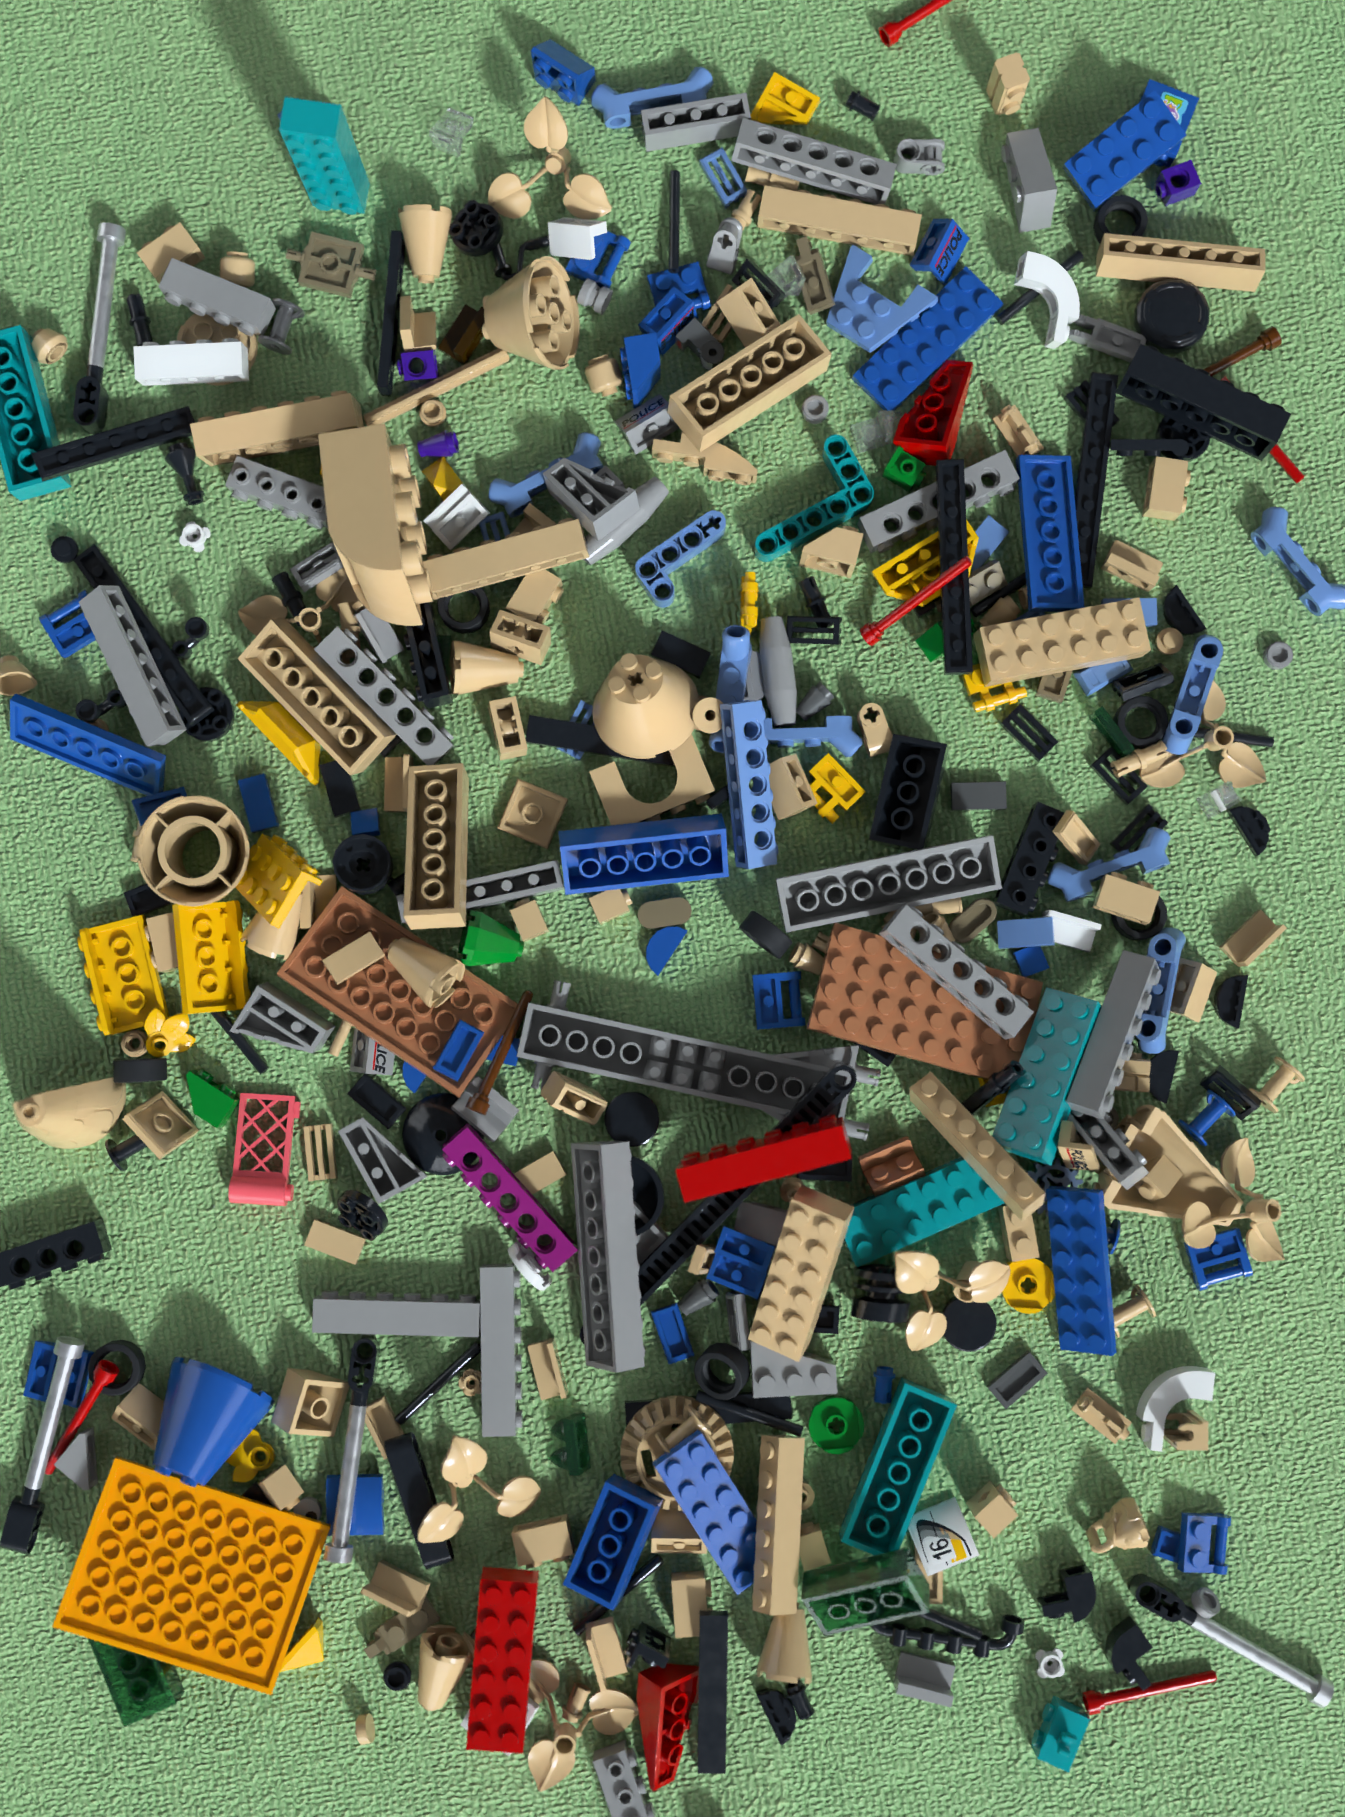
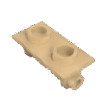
M1007 405L1001 410L1002 413L992 419L1017 457L1019 455H1035L1044 449L1015 405Z
M1088 1387L1071 1408L1072 1411L1114 1444L1120 1438L1125 1440L1130 1434L1127 1428L1132 1422Z

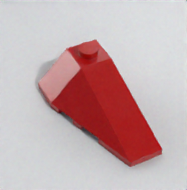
M946 360L930 380V386L924 394L916 398L914 401L915 405L908 414L905 413L901 417L893 439L894 445L902 447L903 451L926 465L935 466L936 460L952 458L973 362Z
M666 1664L663 1669L657 1665L638 1673L637 1705L649 1786L652 1791L667 1785L675 1779L684 1749L680 1743L685 1729H690L692 1719L689 1718L692 1703L698 1702L699 1666Z

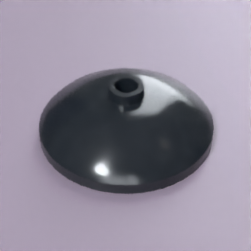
M437 1093L423 1098L411 1108L403 1125V1144L409 1158L420 1169L435 1175H451L461 1171L456 1165L451 1167L442 1156L445 1153L442 1150L443 1144L468 1123L451 1109L453 1104L459 1099V1097L451 1093ZM470 1124V1126L484 1140L485 1136ZM438 1130H443L446 1133L444 1140L437 1138L436 1133ZM468 1152L463 1158L467 1164L471 1165L478 1155L474 1152Z
M632 1155L633 1202L635 1201L642 1208L649 1219L646 1224L640 1218L635 1220V1232L638 1236L650 1229L660 1217L664 1206V1188L655 1169L643 1159Z

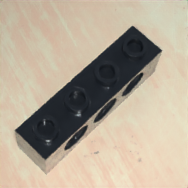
M103 1218L0 1252V1287L8 1285L9 1290L26 1285L25 1279L34 1276L35 1281H39L52 1276L51 1270L61 1267V1271L66 1272L79 1267L78 1261L87 1259L89 1264L104 1259L103 1253L112 1250ZM75 1240L82 1244L81 1254L75 1252L73 1248ZM49 1249H52L56 1254L55 1262H51L47 1257ZM22 1258H26L29 1261L30 1268L28 1271H25L21 1266Z

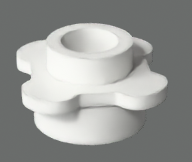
M190 521L183 529L179 542L182 546H190L194 551L202 552L205 548L204 543L211 536V532L207 527L201 528L194 521Z
M1054 1648L1052 1651L1040 1649L1036 1652L1035 1657L1039 1665L1037 1674L1039 1677L1055 1678L1061 1677L1064 1674L1065 1669L1061 1661L1063 1653L1060 1649ZM1048 1661H1052V1665L1049 1666L1047 1664Z

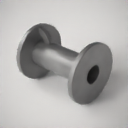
M273 298L271 301L278 312L269 337L259 336L257 340L261 345L272 351L289 355L292 349L285 344L292 320L303 318L305 312L289 301Z

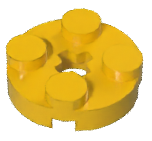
M1036 1258L1007 1263L1010 1266V1276L1006 1287L1001 1292L1007 1304L1018 1312L1033 1314L1040 1312L1049 1302L1051 1303L1055 1297L1054 1276L1046 1264ZM1030 1277V1281L1035 1283V1287L1030 1288L1029 1292L1026 1293L1025 1289L1021 1287V1282H1024L1025 1278Z

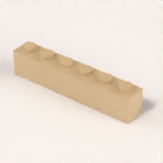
M764 185L757 227L913 256L922 214H918L911 209H890L884 204H876L875 206L864 204L857 199L847 201L837 199V197L829 194L820 196L811 194L807 190L793 191L787 190L780 185Z
M1104 233L1096 255V276L1148 282H1159L1167 278L1183 279L1199 287L1255 292L1265 273V249Z
M566 518L560 520L554 526L541 525L534 527L532 532L525 534L519 532L511 533L503 540H486L481 542L480 546L474 548L460 547L455 549L452 554L429 556L426 561H423V569H428L433 600L586 559L590 556L579 519Z
M931 1071L910 1087V1101L1021 1221L1025 1220L1043 1205L1045 1192Z
M761 1435L752 1611L770 1616L797 1614L805 1438L791 1435Z

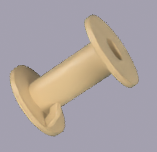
M699 696L700 701L694 706L692 712V719L695 724L694 729L705 733L718 732L722 729L720 704H723V702L717 698Z
M1280 1057L1274 1058V1062L1280 1068L1259 1092L1252 1088L1248 1089L1262 1101L1261 1105L1273 1113H1277L1279 1110L1272 1102L1289 1083L1296 1084L1299 1081L1304 1082L1305 1080L1304 1076L1295 1067Z
M1138 1284L1134 1285V1289L1131 1291L1132 1299L1113 1309L1116 1338L1120 1337L1117 1326L1147 1310L1153 1318L1156 1317V1312L1151 1302Z
M690 1404L687 1405V1409L691 1416L669 1436L664 1438L659 1432L655 1434L657 1441L667 1454L670 1453L669 1450L697 1429L701 1433L707 1432L709 1435L713 1433L705 1419Z

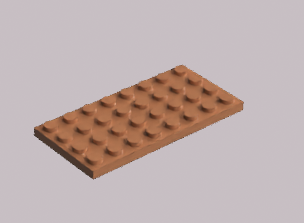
M341 886L279 969L277 976L460 1098L504 1035L518 1003L465 969L461 982L456 979L452 985L455 989L454 993L439 1007H428L388 960L387 949L392 941L404 937L436 951L438 950ZM371 932L385 957L337 985L322 960ZM462 1020L483 1031L484 1035L457 1082L434 1070L433 1067L458 1021Z
M834 923L807 1029L989 1080L993 1073H998L1011 1061L1014 1060L1019 1063L1036 1017L1043 982L985 966L986 972L989 975L1004 981L1007 985L1006 989L1013 995H1019L1024 998L1029 1004L1027 1007L1033 1011V1014L1014 1038L1004 1039L885 938L874 933ZM932 950V955L936 959H940L941 953ZM954 964V974L961 977V967L958 964ZM976 981L974 989L977 994L982 995L983 986ZM997 999L996 1009L1002 1013L1004 1004L1001 1000Z

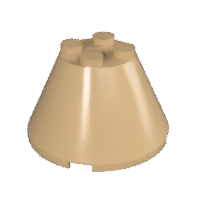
M550 256L535 259L493 293L484 296L482 302L485 319L482 332L485 339H490L499 349L553 370L565 369L569 366L567 362L576 355L580 334L576 295L570 294L566 281H570V278L559 261Z
M627 653L613 666L595 695L592 708L593 722L602 741L613 751L630 758H655L657 754L670 749L673 751L678 748L693 732L695 724L692 719V712L694 706L700 701L698 691L688 674L676 665L646 655Z

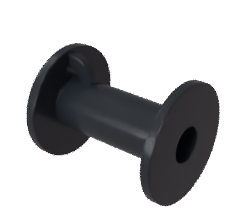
M137 1135L118 1145L112 1139L105 1141L109 1157L121 1171H125L128 1168L127 1158L147 1147Z

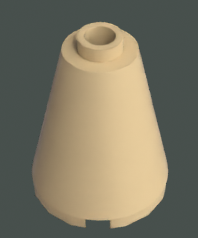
M429 204L405 205L403 210L398 208V217L412 275L414 278H418L419 283H434V279L440 277L452 211L444 206H440V211H436Z
M459 640L453 641L451 644V694L461 695L518 683V678H523L524 664L523 661H519L516 655Z
M301 891L280 928L269 924L257 911L243 931L240 941L247 940V947L259 954L276 959L277 954L285 955L283 960H287L296 945L303 892Z
M407 938L395 939L387 949L388 960L421 1000L430 1008L431 1006L437 1008L454 993L455 989L452 985L456 979L461 982L463 978L465 964L460 962V960Z
M797 1602V1614L773 1616L756 1668V1676L760 1677L765 1672V1679L798 1683V1679L805 1678V1684L812 1683L805 1609L799 1608V1602Z
M439 1624L427 1628L426 1633L423 1632L420 1639L417 1699L422 1707L429 1711L441 1709L445 1705L474 1657L475 1641L466 1632L463 1633V1636L455 1633L456 1627Z

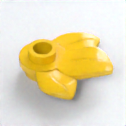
M157 1007L151 1010L144 1023V1029L148 1034L145 1042L148 1053L155 1057H164L170 1052L181 1053L188 1050L196 1041L194 1036L187 1033L189 1028L188 1014L183 1015V1013H179L166 1019L162 1011ZM163 1041L165 1045L162 1048H157L155 1043Z
M253 1429L226 1460L227 1463L235 1467L233 1481H251L258 1471L266 1470L272 1465L275 1453L272 1446L262 1442L259 1432ZM258 1451L265 1453V1460H260L257 1457Z

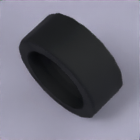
M1126 195L1114 196L1105 201L1099 209L1093 225L1094 236L1099 244L1104 233L1112 234L1105 225L1106 216L1111 211L1119 210L1132 216L1136 227L1130 236L1142 237L1148 223L1147 212L1143 205L1134 197Z
M481 587L467 591L477 597L480 605L477 616L469 622H459L451 617L448 604L453 595L438 599V613L444 624L452 631L461 634L473 633L481 629L487 622L490 614V603Z
M1137 696L1127 700L1117 709L1113 718V730L1116 737L1123 745L1132 749H1144L1156 744L1165 735L1168 726V715L1165 707L1158 700L1149 696ZM1144 707L1154 714L1156 728L1150 736L1136 738L1127 731L1125 717L1133 708Z
M1159 896L1154 910V921L1144 930L1130 928L1125 923L1124 918L1111 914V920L1115 929L1123 937L1130 940H1145L1157 935L1163 929L1167 920V908L1163 899Z
M751 911L739 926L740 930L751 940L778 959L783 956L792 944V940L784 932L755 911Z
M166 1058L113 1061L114 1083L167 1080Z
M111 1341L98 1348L91 1356L88 1374L92 1384L94 1382L93 1371L99 1361L103 1360L107 1354L120 1351L125 1353L132 1362L133 1371L130 1378L120 1384L109 1383L103 1387L101 1393L110 1396L122 1395L134 1388L142 1380L146 1369L145 1357L140 1348L130 1341Z
M717 1342L710 1345L697 1359L694 1373L697 1383L704 1392L716 1399L728 1400L735 1397L748 1382L750 1368L746 1357L738 1348L728 1343ZM719 1359L731 1367L736 1381L734 1383H726L719 1380L711 1371L709 1360Z

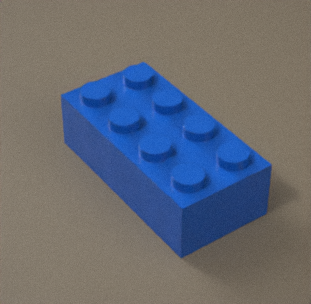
M1154 90L1066 161L1062 168L1091 209L1095 211L1105 201L1180 143L1187 134L1156 90Z
M613 1474L606 1480L563 1585L613 1611L624 1596L663 1498L616 1474Z

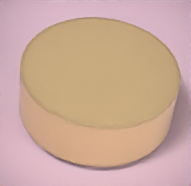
M370 1713L361 1714L356 1719V1737L361 1745L373 1743L375 1739V1724Z

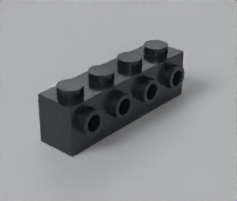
M431 602L420 604L423 625L406 626L408 634L404 635L406 648L411 650L413 660H409L413 676L417 675L419 685L415 686L419 702H424L427 709L453 703Z
M1036 802L1032 805L1001 881L1002 889H998L993 903L996 906L1020 916H1025L1028 912L1032 913L1038 902V897L1035 894L1038 887L1044 886L1049 874L1045 871L1047 865L1055 860L1059 850L1055 846L1058 838L1052 831L1065 812L1041 802Z

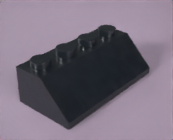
M893 734L869 840L907 852L927 847L949 751L947 744Z

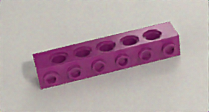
M469 1123L443 1144L442 1150L445 1153L442 1156L451 1167L456 1165L463 1172L460 1176L464 1182L471 1188L475 1186L481 1192L479 1197L488 1208L493 1206L500 1213L497 1217L506 1228L512 1227L518 1233L516 1239L525 1249L530 1247L536 1253L534 1258L543 1269L548 1267L554 1272L578 1251L574 1240ZM468 1152H474L479 1156V1161L473 1165L467 1164L464 1161V1155ZM486 1173H494L498 1180L493 1185H487L483 1182L482 1177ZM505 1193H511L516 1197V1201L512 1205H505L500 1200L501 1196ZM523 1214H530L534 1217V1221L530 1225H522L519 1222V1217ZM542 1234H548L553 1240L549 1245L543 1246L537 1242L538 1237Z

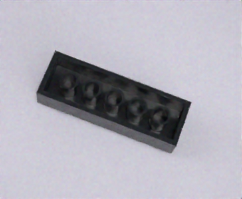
M1140 344L1116 391L1117 394L1194 430H1199L1200 433L1209 435L1211 438L1260 461L1277 444L1291 416V413L1286 412L1282 406L1269 404L1261 400L1255 393L1243 392L1235 388L1231 382L1213 378L1207 371L1185 365L1183 360L1177 357L1170 358L1160 353L1156 347Z

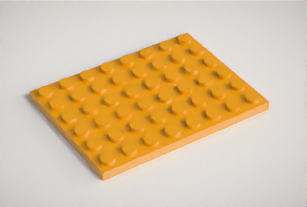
M116 1456L52 1627L272 1695L331 1525L285 1511L284 1509L279 1510L274 1506L209 1485L202 1486L197 1484L194 1488L180 1482V1476L170 1474L167 1477L157 1473L152 1467Z

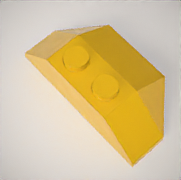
M966 519L968 557L973 563L979 537ZM938 531L871 572L887 596L906 601L940 575ZM971 565L970 567H968L969 575H970V571H971L972 565ZM941 590L936 591L920 603L919 606L923 607L941 596Z
M239 701L236 704L310 783L315 786L319 783L320 744L283 705L273 701Z

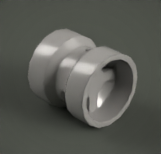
M587 278L580 289L577 303L584 307L593 306L594 312L602 315L610 303L613 290L606 286L600 288L597 286L596 281Z

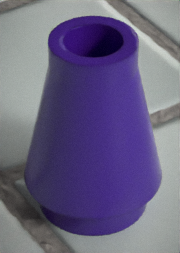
M444 430L417 443L421 457H453L454 453L459 452V443L454 431L448 432V430Z

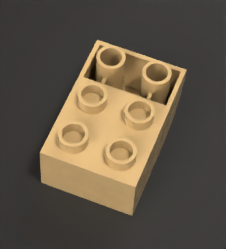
M385 423L318 434L328 531L355 595L365 609L383 621L403 626L423 625L420 604L433 602V592L428 569H423L422 555L427 554V544L422 522H417L416 508L421 507V497L416 475L411 474L406 444L392 446Z

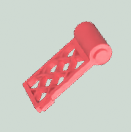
M240 1093L233 1174L228 1194L230 1203L286 1206L288 1201H292L294 1185L289 1183L293 1127L294 1118H300L301 1102H296V1096ZM247 1099H256L264 1107L253 1118L246 1111ZM263 1100H273V1101L270 1102V1103L267 1105ZM278 1101H289L288 1113L279 1120L270 1108ZM265 1112H268L276 1123L264 1132L255 1121ZM245 1116H246L247 1119L249 1120L246 1124H245ZM287 1119V1126L285 1127L283 1122ZM250 1125H253L261 1136L249 1145L243 1136L244 1131ZM280 1126L286 1133L285 1141L276 1147L268 1135ZM265 1139L274 1150L262 1160L253 1148ZM244 1145L246 1149L242 1152V1147ZM283 1147H284V1155H283L282 1152L280 1151ZM248 1152L259 1162L250 1171L240 1170L241 1158ZM276 1153L283 1160L282 1173L272 1172L265 1164ZM262 1166L266 1172L257 1170Z

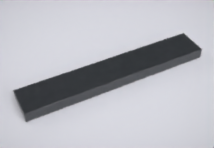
M391 230L377 388L381 396L391 397L393 389L400 296L406 247L401 231Z
M189 406L31 454L43 482L192 436L190 424L195 423Z
M529 715L525 738L526 743L675 767L668 750L655 755V758L636 759L626 757L610 749L602 741L594 725Z
M743 1392L728 1399L729 1401L784 1420L792 1419L791 1396L753 1398L752 1392ZM656 1399L625 1401L626 1427L642 1407ZM712 1407L726 1424L755 1422ZM672 1424V1428L679 1427L681 1424Z
M700 1611L698 1774H726L728 1611Z

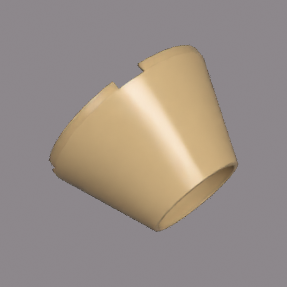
M181 796L165 802L147 818L138 837V865L144 880L160 897L178 905L203 906L222 899L238 885L246 871L249 860V840L245 827L239 817L225 804L206 796ZM205 830H212L220 844L219 860L209 873L202 877L192 878L183 865L184 847L195 834Z

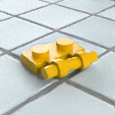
M745 572V576L741 577L740 626L746 627L750 632V636L752 628H757L758 607H755L758 593L755 572Z
M980 664L973 665L972 674L962 675L968 696L978 693L981 700L972 702L975 713L983 710L986 712L995 710V706L1005 703L1010 705L1017 703L1020 698L1027 697L1026 688L1023 686L1015 689L1012 682L984 687ZM1002 686L1004 693L994 696L990 695V689Z
M829 753L808 772L815 779L810 787L818 803L814 805L819 810L817 813L822 818L826 817L831 824L840 817L833 810L837 804L846 812L866 792ZM820 787L832 797L827 803L816 793Z

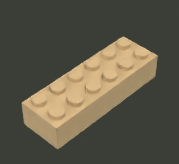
M800 314L670 395L667 413L700 453L826 372L832 353Z
M335 391L331 393V397L309 396L304 398V402L295 404L293 401H283L277 404L278 407L269 409L266 406L251 408V412L243 414L239 411L227 412L223 418L201 417L197 423L190 424L196 457L209 466L234 462L236 456L252 459L319 446L318 434L365 427L361 405L351 393Z
M1140 597L980 627L973 634L984 687L1140 658L1151 651Z
M271 619L238 657V660L349 775L363 772L397 735L286 619Z
M463 763L409 766L403 916L410 930L466 926L469 777Z
M804 1185L799 1188L791 1199L748 1340L797 1362L801 1360L809 1347L855 1208L854 1206Z

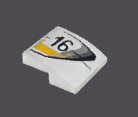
M955 1497L913 1514L908 1530L927 1576L979 1556Z

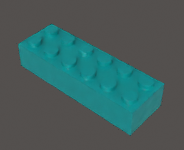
M284 97L279 131L312 205L322 211L336 209L350 215L357 213L365 214L370 182L342 106L339 104Z
M21 325L0 330V461L8 491L19 501L72 487L69 474L42 482L31 453L61 444L39 362L31 346L32 337Z
M1046 987L1019 1061L1024 1069V1075L1010 1085L992 1135L1005 1151L1050 1166L1052 1165L1058 1148L1061 1122L1067 1121L1071 1112V1108L1066 1100L1102 1007L1098 1001Z
M961 1156L925 1172V1176L876 1197L872 1195L851 1204L855 1208L844 1241L856 1267H859L1002 1205L1004 1202Z
M901 1377L838 1532L841 1542L894 1564L957 1407L952 1398Z

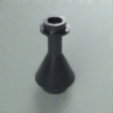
M187 443L171 445L167 449L168 454L165 456V461L183 479L187 494L183 496L184 501H187L188 505L202 503L205 493L204 491L197 490L193 477L196 459L195 449L190 448Z

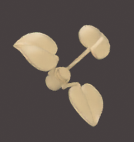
M544 96L527 115L524 122V133L527 140L534 147L539 149L546 147L549 154L545 159V166L523 185L519 176L515 173L507 172L499 175L489 188L488 204L505 217L521 218L526 215L531 207V197L525 189L530 187L547 171L554 175L564 172L565 187L568 189L563 197L566 209L577 218H600L612 210L605 189L596 177L587 173L576 175L570 184L569 172L571 169L568 165L571 162V154L564 147L568 140L567 125L555 104L547 96Z
M344 567L316 585V595L319 599L326 602L324 605L316 609L305 608L299 613V616L286 619L290 624L299 622L305 631L313 632L318 644L323 641L318 632L322 625L320 613L330 605L336 612H339L338 604L346 602L356 603L358 601ZM264 595L239 609L238 614L245 627L257 636L271 619H285L288 609L284 607L280 598L273 595ZM344 652L342 654V661L344 664H350V659H345Z
M1214 680L1201 715V724L1211 728L1204 736V744L1182 755L1176 756V754L1169 753L1167 758L1148 764L1147 768L1140 770L1139 774L1141 780L1149 786L1156 788L1171 787L1177 784L1185 774V769L1179 761L1207 748L1211 751L1221 750V756L1224 758L1218 764V773L1222 781L1230 787L1244 788L1266 782V775L1259 758L1248 745L1240 742L1233 743L1234 734L1230 728L1226 726L1219 727L1218 723L1208 722L1218 719L1224 713L1226 707L1224 694Z
M1248 1138L1238 1139L1232 1142L1222 1154L1220 1162L1221 1174L1229 1184H1234L1237 1191L1254 1199L1247 1203L1245 1213L1212 1218L1206 1204L1202 1202L1190 1203L1183 1214V1238L1190 1247L1203 1249L1210 1246L1216 1238V1231L1212 1223L1249 1218L1252 1221L1250 1222L1251 1229L1246 1233V1246L1250 1256L1259 1262L1285 1260L1278 1235L1272 1223L1280 1218V1204L1275 1199H1264L1263 1194H1256L1245 1189L1254 1181L1255 1165L1249 1149Z
M921 1251L895 1252V1282L897 1287L906 1294L920 1291L927 1305V1311L917 1310L908 1319L905 1329L907 1346L912 1351H919L936 1343L946 1331V1317L939 1311L933 1312V1306L927 1294V1291H932L938 1287L940 1278L965 1291L971 1290L970 1296L974 1302L985 1303L995 1299L1004 1290L1009 1280L1010 1266L996 1260L982 1261L970 1271L968 1276L969 1285H965L944 1275L939 1270L938 1260L929 1253Z
M453 1435L450 1448L441 1466L442 1476L445 1480L449 1481L448 1486L451 1490L452 1503L449 1505L447 1502H440L427 1512L419 1527L417 1539L421 1543L441 1542L451 1538L459 1531L463 1524L464 1516L460 1510L456 1509L458 1506L456 1487L465 1488L471 1484L472 1480L476 1481L495 1499L500 1500L496 1510L504 1517H516L528 1511L539 1498L541 1488L533 1478L517 1476L505 1484L502 1494L497 1493L476 1475V1473L483 1470L487 1462V1454L482 1446L470 1439Z
M532 1659L529 1698L539 1704L546 1697L554 1729L553 1741L550 1739L538 1741L531 1747L528 1754L529 1769L535 1779L538 1791L542 1792L558 1784L573 1769L575 1764L576 1738L581 1737L583 1729L591 1718H593V1726L598 1732L604 1735H615L626 1729L639 1712L637 1703L629 1695L620 1690L608 1688L602 1692L599 1690L591 1696L589 1706L592 1712L585 1716L577 1729L567 1722L560 1724L553 1698L550 1695L559 1686V1672L547 1660Z

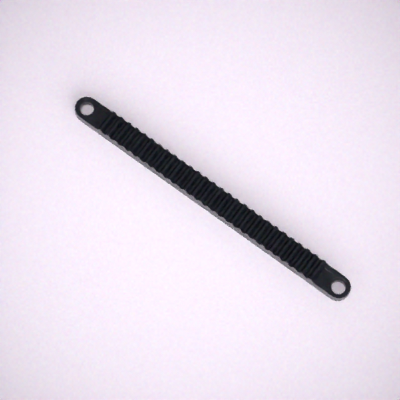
M845 1063L832 1067L771 1131L781 1129L783 1133L791 1131L792 1126L798 1123L808 1122L809 1125L820 1123L819 1119L827 1116L855 1087L857 1075L854 1068ZM841 1070L847 1071L851 1075V1081L844 1086L837 1084L835 1081L836 1073ZM761 1183L705 1197L688 1214L678 1227L640 1264L638 1272L639 1289L641 1291L640 1306L695 1251L696 1245L702 1244ZM582 1325L580 1330V1339L584 1344V1330Z

